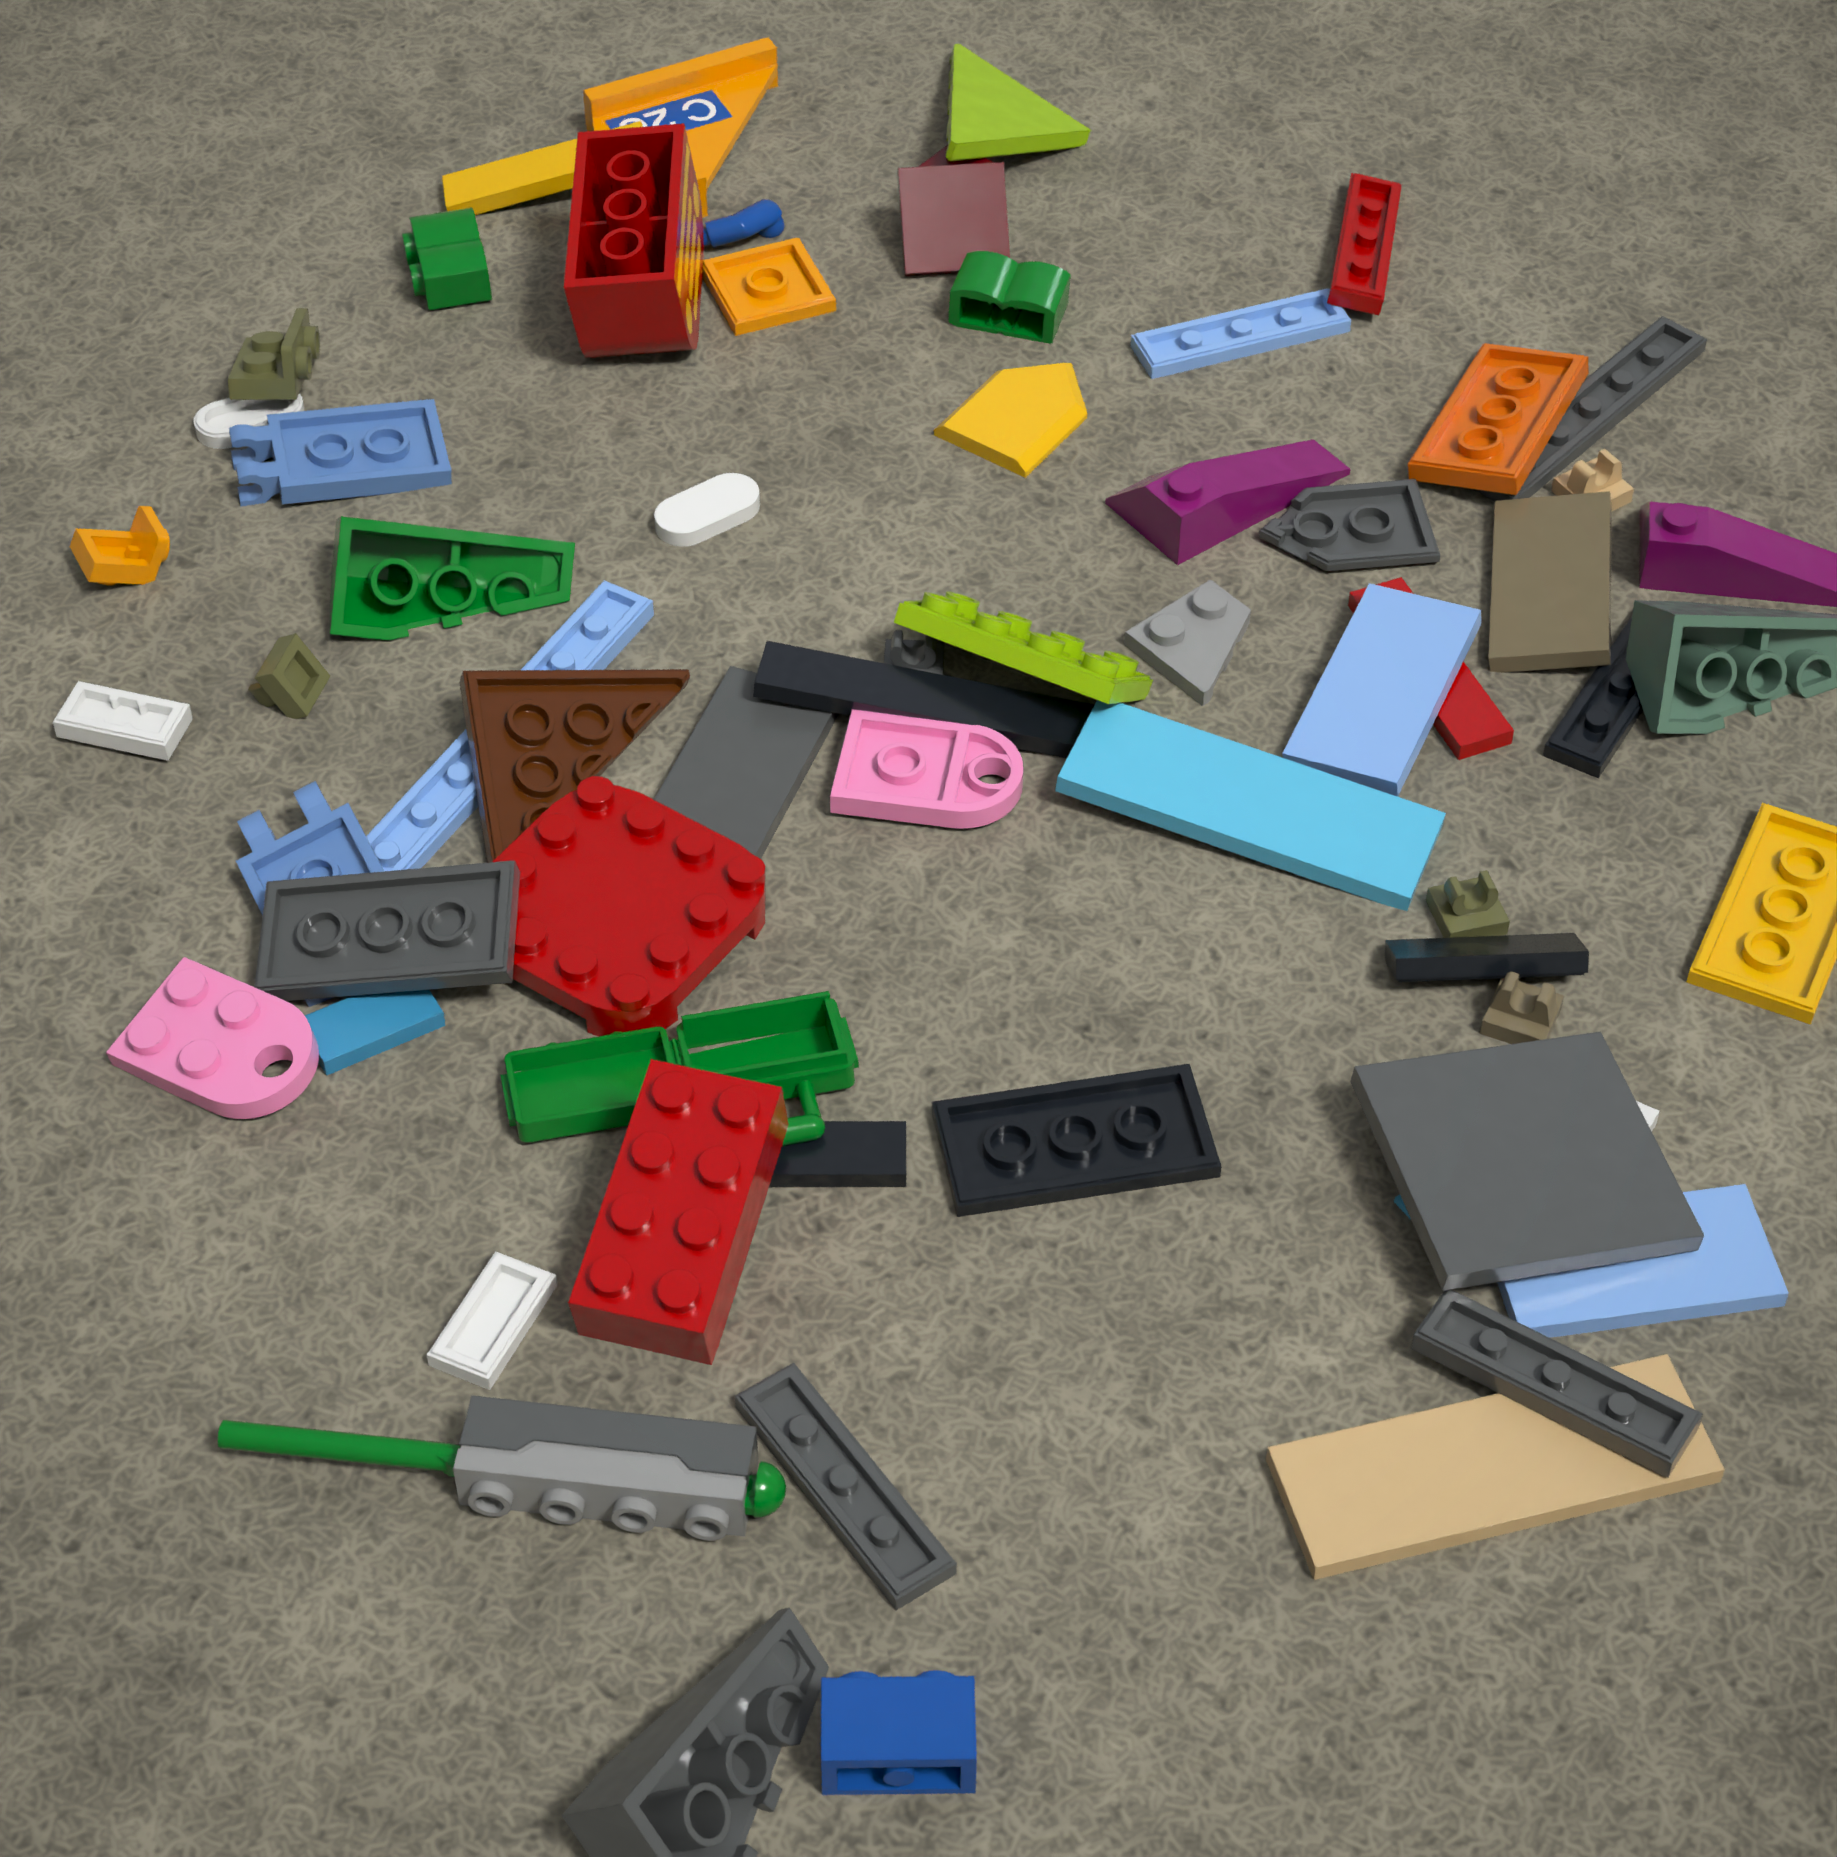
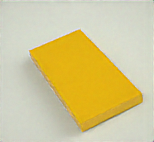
M1762 803L1691 965L1686 983L1811 1025L1837 960V826Z

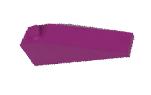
M1313 439L1188 463L1148 476L1106 498L1105 504L1176 565H1179L1291 506L1292 500L1304 488L1328 486L1349 475L1351 469Z
M1651 501L1640 507L1639 588L1837 607V553L1710 507Z

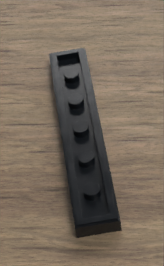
M772 641L766 642L755 678L753 697L849 716H851L852 709L968 725H981L1001 733L1017 749L1067 758L1095 705Z

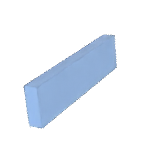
M1329 288L1136 333L1131 335L1130 347L1149 377L1155 379L1350 332L1351 319L1342 307L1327 304Z

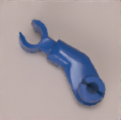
M762 199L733 215L705 222L706 226L703 227L704 246L712 244L713 247L748 238L756 233L765 238L777 237L783 232L785 226L781 216L782 211L778 204L772 200Z

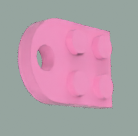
M852 709L830 794V813L959 829L985 826L1003 818L1018 803L1023 788L1022 757L1016 746L1007 737L981 725H968ZM993 774L999 775L1006 780L998 784H988L980 781L978 778Z
M186 957L182 958L106 1052L112 1065L210 1112L232 1119L262 1117L284 1108L300 1096L310 1084L319 1061L317 1040L307 1018L297 1007L283 999ZM279 1060L292 1061L290 1068L285 1073L276 1077L262 1076L266 1067L273 1062Z

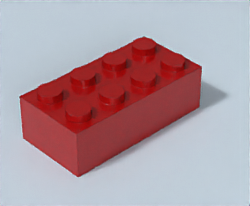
M654 1059L650 1060L568 1301L578 1335L712 1365L789 1125L782 1087Z

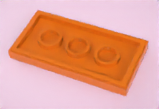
M1484 343L1408 462L1409 479L1517 495L1589 373L1588 357L1585 355Z

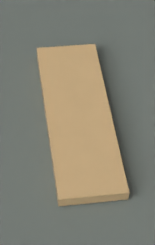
M1668 1354L1610 1367L1695 1409ZM1500 1393L1270 1446L1267 1448L1266 1455L1267 1464L1313 1580L1719 1483L1725 1471L1702 1422L1669 1478Z

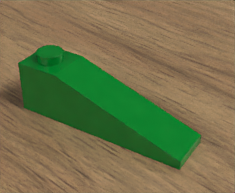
M341 516L336 519L331 571L329 634L393 640L409 636L408 629L441 622L444 629L462 625L461 618L490 611H495L503 616L570 601L575 543Z

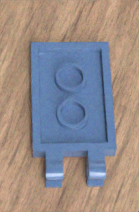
M434 399L267 414L266 426L255 427L240 424L229 428L232 448L248 447L243 450L231 451L233 468L237 472L239 484L255 483L251 486L238 487L241 507L266 503L272 496L279 493L282 504L393 494L452 484L451 467ZM273 457L274 462H264L266 459Z
M316 781L293 792L309 823L287 835L276 839L260 810L237 821L252 853L236 860V863L262 916L267 881L384 871L349 803L332 811ZM334 997L304 1000L311 1007Z

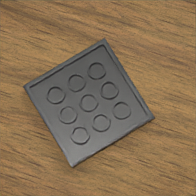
M1601 1032L1354 1066L1350 1082L1443 1291L1699 1250L1704 1233Z

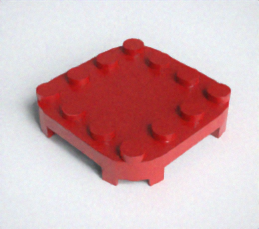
M592 776L582 780L577 790L571 791L553 803L492 861L515 860L520 870L513 979L586 1019L587 1033L596 1036L610 1035L615 1031L628 1032L651 1027L667 1029L678 1021L677 1007L745 936L755 940L765 924L766 871L765 864L759 857L753 855L731 839L640 792L613 785L609 779L601 776Z

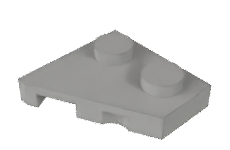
M1210 579L1125 632L1124 645L1204 706L1212 698L1213 688L1222 670H1226L1233 657V649L1236 643L1241 641L1250 624L1251 609Z

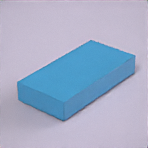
M430 990L354 995L305 1015L317 1040L319 1049L318 1063L326 1076L446 1026L444 1012Z

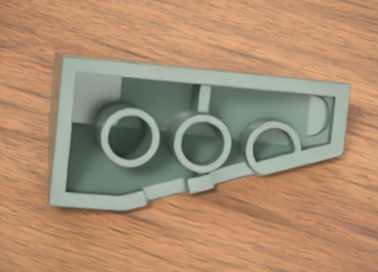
M1634 600L1626 661L1650 731L1657 734H1709L1725 728L1724 717L1748 709L1756 717L1772 711L1771 701L1794 692L1807 699L1837 688V614L1682 601Z

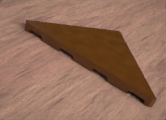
M689 669L462 671L459 684L487 863L496 859L553 803L571 791L577 790L582 780L592 776H601L687 686L690 679Z

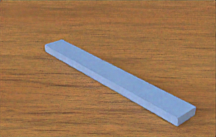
M604 580L521 670H604L654 616L653 600ZM466 729L366 836L384 871L422 868L478 807Z

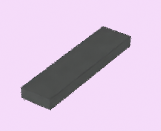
M1452 1289L1443 1291L1413 1335L1412 1350L1669 1478L1701 1423L1703 1413Z
M795 1363L788 1365L735 1396V1407L750 1426L757 1427L759 1438L896 1611L957 1574V1563Z

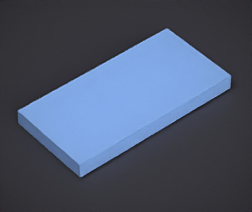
M1369 583L1282 753V757L1398 797L1481 626V610Z
M1746 1184L1683 1192L1704 1233V1238L1697 1251L1497 1282L1508 1317L1549 1338L1785 1306L1789 1293Z

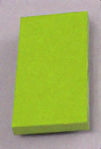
M949 591L946 592L945 597L925 592L922 600L899 603L893 623L1101 702L1115 704L1144 700L1149 694L1153 680L1150 679L1149 675L1136 671L1139 663L1137 660L1112 651H1104L1103 656L1082 651L1085 641L1066 633L1051 631L1050 636L1031 632L1032 621L1016 614L998 611L997 616L978 612L980 602L968 596Z

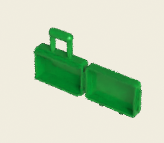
M829 991L684 1015L681 1016L682 1023L676 1028L677 1040L673 1038L669 1041L667 1031L663 1027H651L628 1032L615 1031L610 1035L563 1043L550 1042L545 1046L512 1051L507 1053L504 1058L507 1074L500 1076L509 1126L517 1127L518 1137L525 1143L628 1126L650 1060L654 1059L782 1087L784 1099L799 1097L804 1115L788 1118L789 1125L782 1146L814 1141L824 1134L825 1122L821 1117L815 1094L852 1087L855 1083L854 1068L859 1067V1062L846 1017L841 1018L836 1001L830 998ZM769 1036L692 1054L688 1052V1049Z

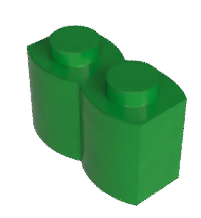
M469 207L409 217L411 232L402 233V240L407 265H409L414 296L425 295L428 310L492 300L487 262L473 208Z
M969 252L965 256L950 291L948 322L956 327L994 334L1002 333L1005 336L1052 344L1068 306L1071 274L1058 266L1045 262L1029 261L1017 263L1013 259L995 252Z

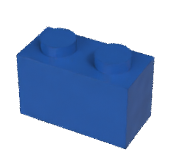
M933 1670L923 1672L915 1677H879L871 1672L855 1671L844 1674L841 1677L821 1678L822 1795L976 1793L977 1750L974 1676H955L946 1671Z

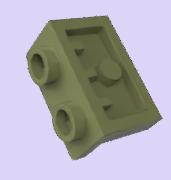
M296 308L285 337L280 332L264 331L245 338L228 377L230 400H297L304 380L311 379L312 359H318L320 355L318 326H310L308 308Z

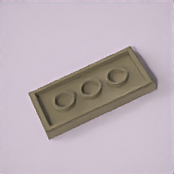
M1610 491L1495 501L1488 654L1491 672L1502 673L1611 665L1612 503Z

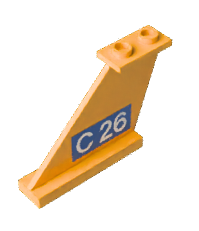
M769 37L585 89L583 90L586 130H609L638 121L642 122L643 127L684 123L699 187L702 218L708 216V187L766 91L778 87L777 47Z

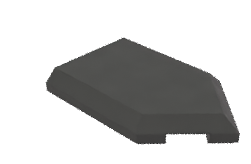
M1416 479L1304 488L1292 500L1291 507L1280 518H1272L1259 531L1260 538L1325 571L1440 562V552Z

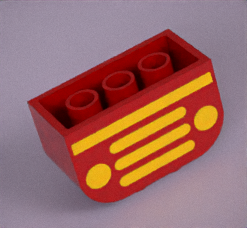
M685 124L578 132L564 291L584 357L595 358L695 350L699 338L704 234L699 187Z

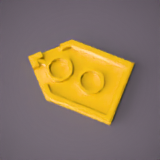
M1057 363L996 371L934 429V436L1026 478L1087 419V410L1072 363Z

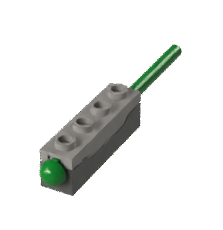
M471 1395L459 1444L223 1420L218 1432V1447L220 1449L442 1471L450 1477H455L459 1505L470 1506L474 1511L486 1516H504L512 1510L538 1513L551 1522L564 1525L578 1523L582 1518L610 1521L623 1530L635 1533L650 1531L654 1526L685 1530L689 1535L706 1541L719 1540L726 1535L745 1537L749 1515H754L755 1518H762L773 1514L782 1505L786 1495V1483L781 1472L772 1464L760 1461L758 1467L756 1426Z

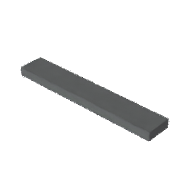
M1664 316L1660 317L1584 380L1517 495L1473 490L1493 501L1530 498L1705 351L1707 339Z

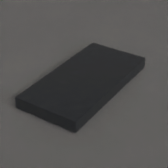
M1190 1064L932 1101V1117L957 1217L1219 1178L1221 1176L1222 1166Z

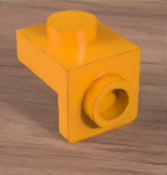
M138 506L130 531L76 528L70 549L88 582H97L108 586L115 585L116 583L144 585L155 581L161 562H164L168 557L170 539L167 530L163 528L152 507Z

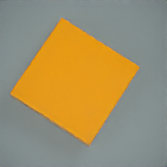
M799 237L703 260L702 278L735 336L836 311V299Z

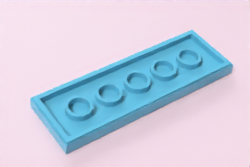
M1099 700L1094 705L1057 777L1055 789L1056 792L1404 911H1408L1446 816V813L1150 712L1123 703L1107 704Z

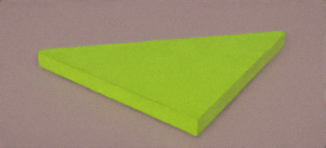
M954 44L949 60L951 69L948 83L950 94L947 114L949 115L946 141L948 142L947 160L951 162L1072 149L1087 143L1091 131L1089 128L961 44Z

